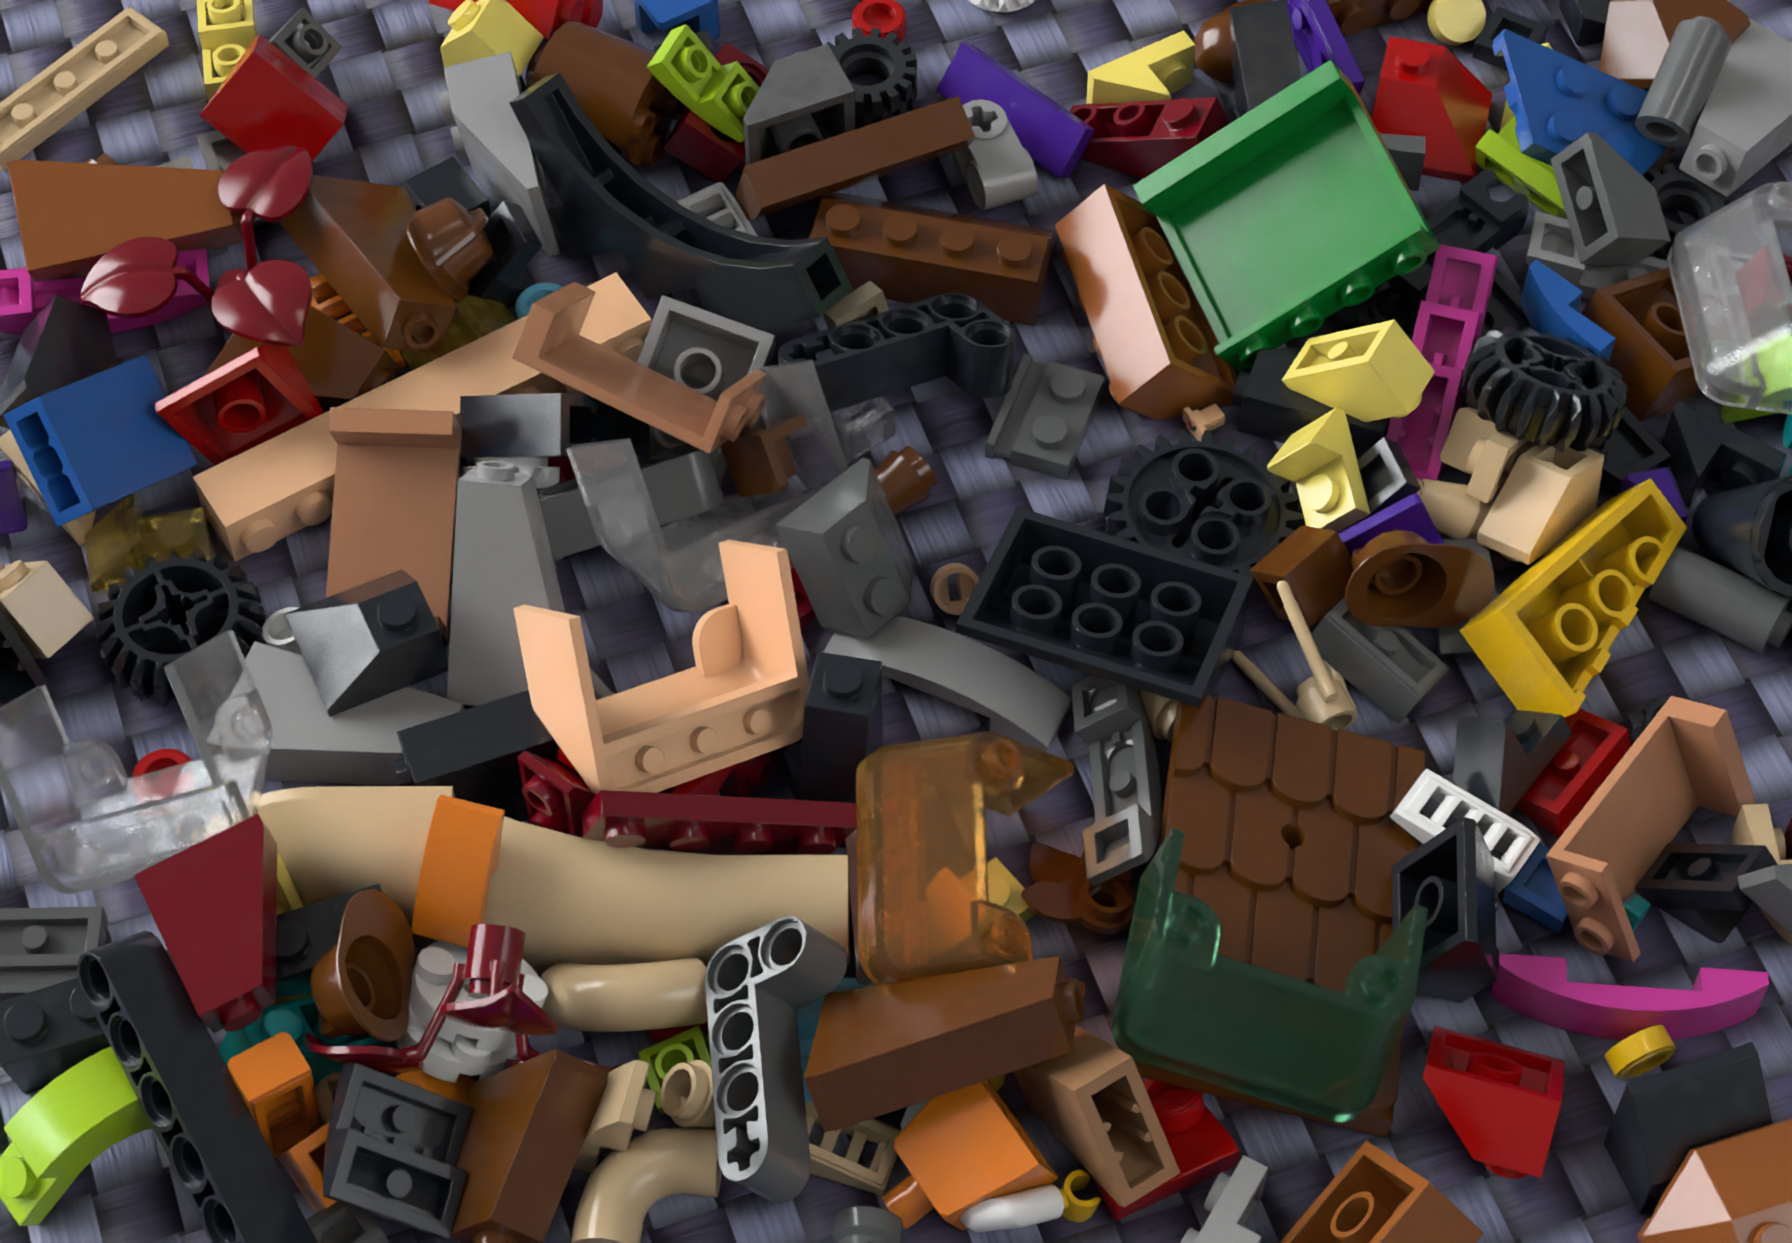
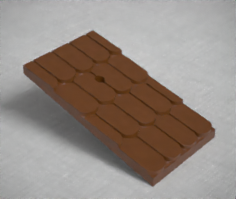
M1210 694L1200 708L1178 701L1130 1056L1133 1057L1141 1077L1383 1138L1386 1137L1393 1123L1394 1104L1398 1097L1401 1027L1405 1019L1407 992L1406 989L1393 986L1391 866L1416 850L1418 840L1392 820L1390 816L1425 770V751L1399 744L1398 746H1393L1392 742L1339 728L1338 731L1332 730L1331 726L1282 713L1272 714L1271 710L1217 697V699L1211 698Z

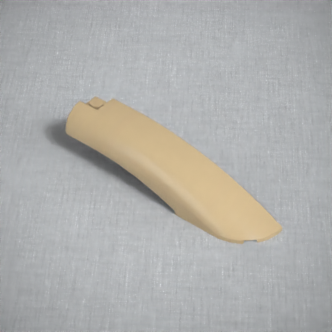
M313 786L282 789L246 799L244 810L234 817L223 813L212 827L210 837L259 814L277 843V849L304 907L379 883L383 892L388 894L400 906L410 928H412L420 870L436 800L440 794L454 798L455 794L453 786ZM504 816L499 862L489 883L484 924L503 925L524 931L526 935L522 958L538 974H543L551 966L562 962L583 965H619L698 958L707 967L715 952L726 943L785 916L798 917L837 941L845 949L847 965H850L848 855H710L638 847L617 848L608 846L604 841L581 838ZM412 934L414 945L423 949L439 941Z

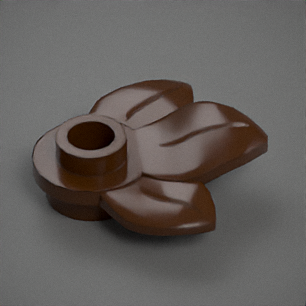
M1039 842L1032 844L1029 856V872L1035 883L1026 887L1022 891L1021 897L1035 913L1058 923L1079 922L1089 930L1103 934L1117 933L1130 925L1136 911V902L1129 884L1133 868L1094 886L1087 880L1085 849L1081 857Z

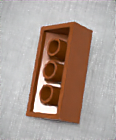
M1103 184L1056 223L1055 227L1063 247L1061 256L1067 267L1071 270L1079 291L1077 293V301L1082 310L1087 314L1095 336L1093 338V346L1098 355L1103 359L1111 381L1109 383V390L1112 397L1123 409L1136 411L1156 421L1183 416V409L1188 406L1192 411L1196 409L1201 411L1215 403L1219 408L1231 406L1238 379L1237 374L1232 366L1216 355L1213 348L1219 342L1157 217L1143 206L1141 202Z

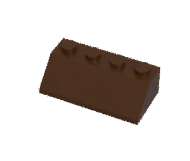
M839 192L821 199L809 237H828L853 287L849 293L868 281H871L883 290L885 299L909 304L940 294L962 293L977 299L1004 321L1035 326L1058 241L1056 230Z

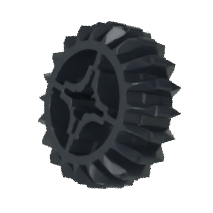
M1504 327L1502 331L1490 330L1485 337L1478 338L1475 348L1470 350L1465 364L1461 391L1467 396L1466 403L1471 408L1478 410L1477 416L1482 420L1495 423L1497 431H1508L1516 435L1517 441L1526 439L1534 442L1538 448L1543 445H1549L1559 452L1566 451L1568 447L1580 452L1586 451L1588 447H1601L1605 440L1611 438L1614 429L1619 427L1625 412L1623 409L1626 404L1628 387L1621 380L1622 374L1617 369L1609 367L1610 362L1605 357L1595 356L1590 352L1589 347L1578 346L1572 343L1571 338L1562 339L1554 336L1550 331H1547L1545 334L1535 332L1530 327H1524L1522 331L1513 327Z
M198 547L188 558H181L180 554L172 548L168 560L157 562L150 555H147L145 569L137 571L126 567L124 575L126 584H109V592L107 593L109 601L98 604L100 622L95 625V636L99 647L102 649L100 650V655L104 666L109 668L110 672H113L115 681L121 685L122 689L132 687L134 694L141 701L155 693L157 701L166 707L174 696H181L183 702L191 707L195 694L204 691L208 696L216 700L217 685L222 682L232 685L238 673L237 670H240L254 641L264 644L262 627L267 618L263 606H260L262 601L258 588L254 586L253 582L248 581L247 574L241 569L240 565L229 567L228 561L223 558L221 553L207 561L205 554ZM173 619H178L180 624L175 625ZM182 628H187L189 635H185Z

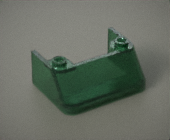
M1172 828L1140 879L1111 1023L1112 1036L1116 1045L1121 1051L1142 1063L1327 1120L1348 1122L1356 1119L1374 1100L1413 1005L1428 908L1415 904L1378 950V954L1365 957L1357 962L1347 976L1344 993L1219 955L1217 951L1221 927L1214 910L1203 900L1174 890L1185 832Z

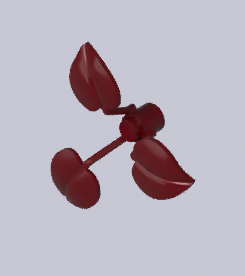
M280 146L257 150L238 158L230 164L220 178L218 192L223 206L231 212L244 213L241 218L247 265L246 271L243 269H233L225 272L218 279L216 289L211 290L188 268L176 266L179 252L174 243L157 237H141L119 244L100 258L84 281L80 292L82 303L92 305L116 317H144L158 312L173 299L178 286L176 279L186 281L205 298L208 306L212 308L215 319L224 329L261 343L286 347H303L305 324L312 301L311 280L303 267L291 261L269 260L258 264L253 223L256 216L269 222L282 221L292 215L303 204L310 191L313 179V163L308 151L303 147L298 148L296 146Z
M474 924L471 926L466 964L454 963L452 980L418 1044L401 1049L379 1046H327L307 1031L304 1045L310 1051L331 1059L340 1065L358 1063L384 1074L421 1072L424 1065L422 1061L427 1057L446 1018L469 1026L491 1029L499 1028L503 1031L515 1033L519 1059H506L505 1069L541 1055L530 1046L528 1035H557L558 1025L523 992L525 975L520 974L526 933L522 930L503 925ZM464 983H468V996L477 1000L455 1002ZM582 1060L607 1073H610L612 1070L623 1065L619 1064L612 1068H608L594 1062Z

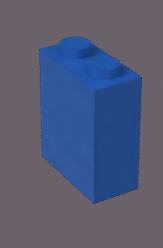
M146 354L41 395L4 414V418L57 527L198 465L188 445V441L156 413L155 403L166 396Z

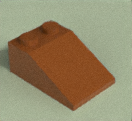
M1366 1140L1280 1243H1476L1484 1232L1431 1182Z

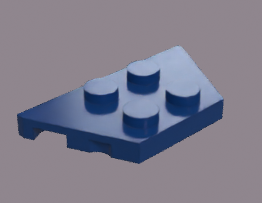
M1504 29L1493 40L1494 55L1504 56L1511 81L1504 87L1509 108L1516 117L1515 131L1522 154L1552 166L1550 159L1587 132H1594L1601 136L1643 176L1668 148L1647 139L1635 126L1636 118L1647 96V91L1507 29Z

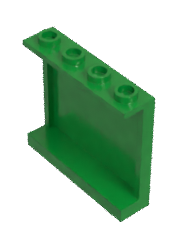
M1332 60L1327 61L1133 185L1141 204L1157 217L1219 342L1213 348L1216 355L1238 372L1243 368L1253 367L1258 350L1276 349L1294 337H1304L1315 332L1323 325L1324 319L1345 306H1354L1364 302L1373 295L1376 287L1396 275H1404L1415 271L1424 264L1428 255L1440 249L1436 238L1355 87Z

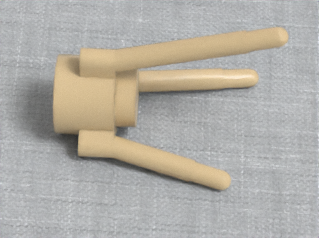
M1284 580L1277 583L1278 593L1314 675L1297 687L1296 694L1298 700L1296 705L1241 651H1234L1231 659L1283 714L1331 726L1332 730L1338 731V728L1346 730L1356 721L1358 715L1357 707L1347 690L1344 678L1324 659L1322 660L1289 584Z

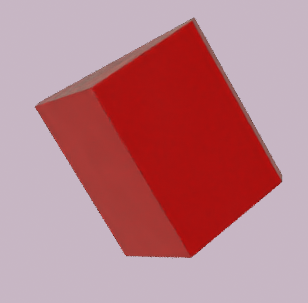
M259 34L199 116L247 154L266 148L296 146L298 148H305L313 161L344 125L348 105Z
M267 343L256 347L155 403L156 413L215 466L324 413L288 347Z

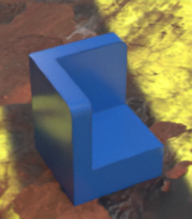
M634 0L636 25L643 33L655 28L666 30L684 22L703 44L720 37L718 0Z

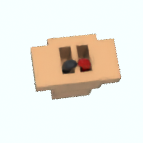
M1216 403L1201 411L1198 409L1192 411L1188 406L1183 409L1182 420L1186 423V427L1197 441L1201 442L1205 430L1212 431L1224 425L1225 415Z

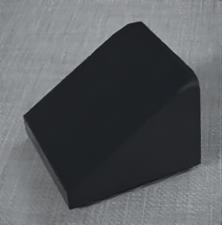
M1560 0L1559 8L1577 46L1603 42L1609 2L1611 0Z

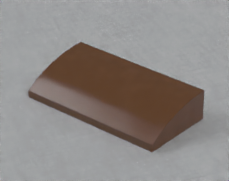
M959 96L745 165L735 199L747 219L753 220L961 151L972 144L975 134Z

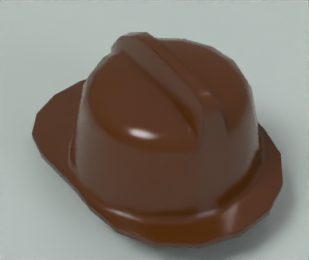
M450 197L444 198L417 212L411 209L406 226L411 245L428 273L447 294L461 301L467 297L470 286L469 282L490 260L493 250L483 231L488 222V217L484 210L479 208L469 212L457 200Z
M1396 529L1381 533L1371 539L1363 548L1353 551L1351 563L1354 571L1346 586V605L1355 619L1369 626L1429 628L1455 626L1473 618L1488 604L1494 591V573L1487 560L1470 548L1451 544H1430L1423 537L1412 531Z
M376 889L359 891L348 901L341 921L338 943L322 955L312 968L310 977L311 991L319 1010V1031L326 1038H337L344 1035L355 1037L369 1033L372 1037L387 1043L401 1039L408 1028L412 972L415 966V945L410 925L403 911L386 893Z

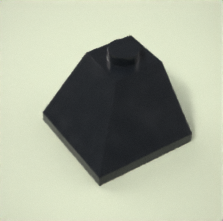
M402 569L284 614L329 717L448 671L440 628L418 582Z

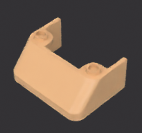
M735 540L719 542L729 604L706 612L697 622L692 637L696 666L598 700L595 699L580 616L529 605L513 608L533 710L593 793L597 795L600 790L658 793L793 744L803 737L804 708L810 682L787 549Z

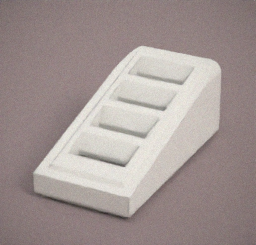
M1427 768L1421 773L1390 816L1392 820L1422 844L1446 829L1443 825L1451 814L1458 819L1462 817L1474 819L1489 851L1491 852L1495 848L1503 854L1500 859L1492 856L1494 859L1495 888L1498 893L1514 879L1541 840V838L1518 821ZM1432 797L1440 805L1429 819L1419 812L1428 799Z

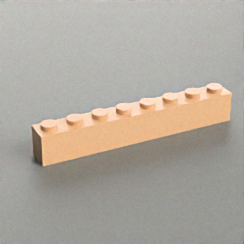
M614 273L587 286V288L595 291V295L579 335L637 362L652 324V319L619 275ZM527 315L338 407L454 411L460 423V396L584 393L512 359L526 323ZM330 411L193 476L203 512L235 562L252 553L265 551L277 541L307 526L320 524L332 514L337 443L329 432Z

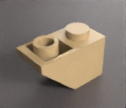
M1535 445L1520 455L1478 531L1477 543L1499 552L1508 560L1530 565L1552 549L1596 510L1604 455L1588 448L1586 451L1577 452L1568 447L1566 451L1559 452L1549 445H1543L1540 448Z
M21 560L5 566L0 562V606L33 659H49L94 619L92 614L48 561L23 563Z

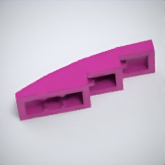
M1439 244L1440 249L1436 250L1425 301L1421 300L1412 338L1413 344L1434 369L1435 373L1422 392V400L1417 408L1402 418L1391 417L1386 438L1399 443L1416 478L1440 481L1445 465L1440 459V454L1456 413L1462 406L1465 395L1461 391L1465 364L1470 350L1475 348L1477 340L1481 335L1499 257L1496 255Z

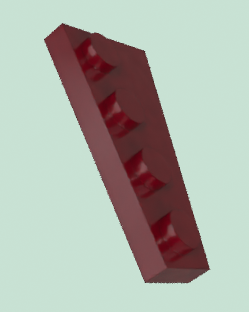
M600 790L582 812L583 838L602 840L608 846L617 848L645 846L710 855H830L857 829L855 803Z

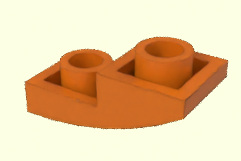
M440 794L436 800L424 850L413 912L412 934L468 948L471 926L485 923L489 883L499 862L505 810Z

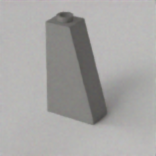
M1749 19L1751 25L1732 44L1679 167L1680 170L1726 197L1792 143V42Z
M478 462L477 469H470L458 479L447 698L464 703V705L479 706L529 690L513 608L529 605L565 613L533 474L515 473L516 466L508 462Z
M254 641L201 745L211 776L220 779L399 786L391 761L403 757L397 731L464 711L465 708L464 703L411 687H405L329 717L302 655Z

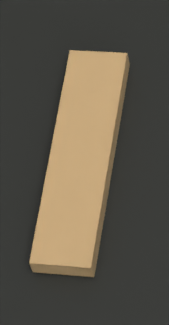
M128 6L0 102V170L2 172L8 169L7 162L23 158L169 47L167 33Z

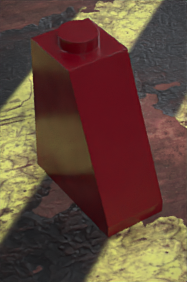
M259 814L235 824L134 875L196 1012L213 1033L222 1029L226 1032L243 1029L256 1022L262 1016V1009L276 1002L277 843Z

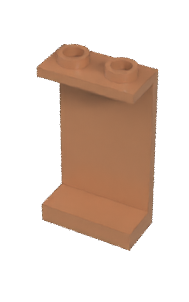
M572 282L532 304L512 359L709 454L728 440L734 442L745 427L753 428L764 409L767 396L760 393L767 374L758 369H755L722 392L718 401L579 335L595 291L577 282Z
M330 407L329 432L337 443L326 598L402 569L418 582L440 628L442 641L448 642L462 426L454 411Z
M1670 696L1546 854L1557 890L1574 930L1575 938L1578 944L1597 955L1609 954L1634 963L1641 953L1623 903L1626 902L1636 889L1635 886L1667 844L1672 842L1698 806L1738 817L1742 805L1755 803L1756 800L1727 710Z

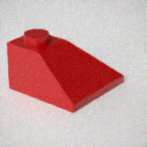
M1389 36L1371 119L1381 134L1426 136V151L1422 175L1467 183L1477 173L1478 165L1476 163L1475 146L1485 134L1493 94L1445 46Z
M1434 1025L1423 1080L1473 1160L1486 1163L1485 1166L1488 1170L1506 1178L1522 1179L1526 1174L1538 1178L1542 1177L1562 1103L1565 1060Z

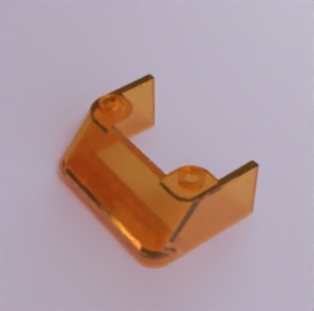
M981 732L885 745L878 748L859 763L856 771L858 953L864 972L875 985L1033 960L1031 937L1024 921L1010 909L988 901L985 808L1006 816L1012 815L1074 774L1072 762L995 732ZM1067 977L1068 982L1077 981L1081 988L1082 996L1086 995L1085 982Z

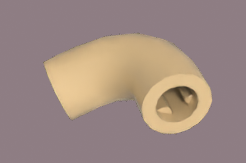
M698 958L619 965H583L562 962L551 966L540 977L548 986V994L542 1009L557 1023L558 1028L578 1031H645L703 1024L708 1020L705 991L707 967Z
M672 1127L651 1129L630 1139L627 1151L622 1152L613 1149L589 1175L575 1213L571 1243H640L645 1215L656 1202L675 1195L717 1198L722 1172L718 1162L716 1128Z

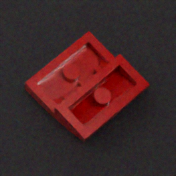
M1580 708L1577 713L1564 718L1573 734L1515 806L1533 822L1558 839L1631 747L1629 730Z

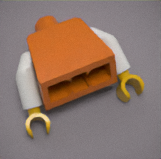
M1006 1074L908 1106L900 1124L901 1132L895 1137L892 1145L911 1174L882 1196L888 1210L901 1218L905 1229H909L935 1208L948 1223L960 1230L970 1229L974 1232L1024 1228L1058 1219L1061 1215L1069 1221L1084 1222L1092 1217L1101 1198L1094 1197L1091 1200L1083 1201L1076 1198L1071 1192L1081 1190L1087 1186L1091 1177L1083 1170L1071 1172L1066 1177L1061 1189L1051 1184L1059 1177L997 1092L1003 1086Z

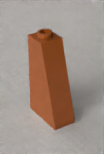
M14 160L7 162L26 267L29 274L37 282L85 277L100 258L111 249L126 241L141 237H157L169 240L175 244L178 251L204 248L208 251L244 242L241 218L244 213L227 210L219 198L218 185L224 173L223 170L37 160Z

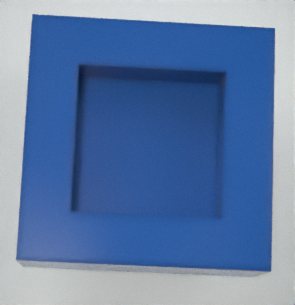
M1538 843L1517 875L1505 888L1502 901L1559 934L1569 920L1546 858V854L1550 849Z

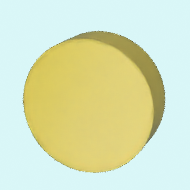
M1433 0L1427 14L1428 26L1434 37L1440 42L1451 46L1462 45L1475 39L1482 32L1486 22L1484 4L1482 0Z

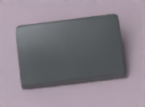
M1346 596L1323 617L1311 633L1321 658L1397 723L1402 722L1450 669L1402 626H1369L1355 619L1346 605Z

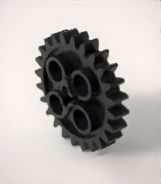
M1180 430L1178 444L1172 445L1164 436L1158 435L1154 452L1141 444L1136 446L1134 461L1122 458L1118 475H1111L1103 516L1107 517L1106 534L1253 577L1250 572L1252 567L1296 529L1301 527L1303 514L1297 512L1300 503L1299 494L1288 493L1291 481L1281 476H1274V473L1268 471L1267 465L1273 458L1258 463L1255 460L1258 446L1255 444L1247 447L1242 452L1235 450L1236 441L1233 435H1229L1222 445L1214 444L1210 430L1204 431L1201 442H1192L1189 434L1185 430ZM1228 483L1224 489L1222 487V489L1218 492L1215 508L1211 507L1214 502L1215 493L1220 489V487L1223 484ZM1191 523L1194 524L1191 530L1190 538L1182 547L1177 548L1181 543L1183 544L1184 541L1188 538Z

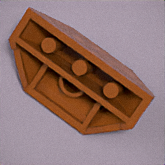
M1792 1118L1690 1149L1665 1189L1651 1219L1647 1218L1637 1234L1639 1243H1792Z

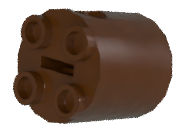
M576 20L565 22L555 31L547 45H540L530 59L526 70L525 80L527 89L542 78L560 72L586 116L610 146L626 162L635 166L643 164L653 168L660 162L665 151L663 149L666 144L665 136L672 120H678L685 107L647 68L656 51Z

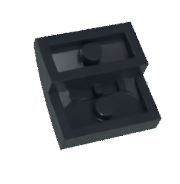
M358 1063L343 1065L334 1097L326 1139L323 1196L432 1236L449 1239L468 1173L457 1168L456 1165L473 1107Z

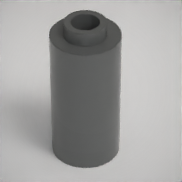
M1698 16L1693 19L1683 20L1677 25L1635 121L1637 130L1647 139L1673 148L1685 147L1689 144L1732 46V41L1721 23L1709 17Z
M1676 545L1652 585L1648 600L1760 654L1764 653L1769 644L1780 648L1792 627V613L1786 611L1790 598L1781 596L1767 587L1679 545Z

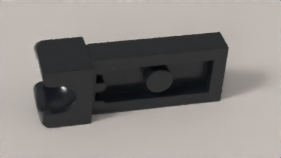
M1484 170L1460 188L1459 196L1426 219V222L1438 244L1486 253L1491 248L1498 250L1522 230L1529 209L1527 197L1523 194H1517L1507 201H1494L1490 198L1488 186L1494 183L1496 174L1492 170ZM1436 251L1428 255L1424 264L1415 271L1404 275H1396L1386 282L1417 306L1421 303V300L1426 298Z

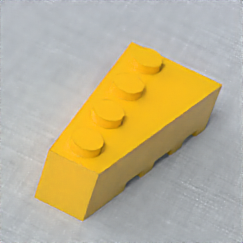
M1650 478L1606 500L1459 631L1517 710L1561 714L1564 718L1575 714L1586 698L1583 692L1593 676L1601 673L1610 658L1609 648L1620 630L1628 627L1638 611V608L1635 606L1645 588L1654 584L1687 526Z

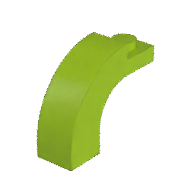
M111 1046L86 1058L51 1081L33 1096L3 1128L12 1142L0 1157V1198L19 1226L40 1225L77 1176L96 1157L114 1144L133 1134L153 1129Z

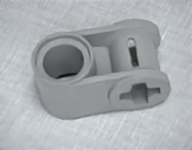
M979 99L965 103L963 108L975 134V139L966 149L953 153V158L968 185L970 195L976 207L983 211L1035 196L1038 191V180L1034 163L1028 151L1022 147L1006 116V112L1001 106L988 100Z

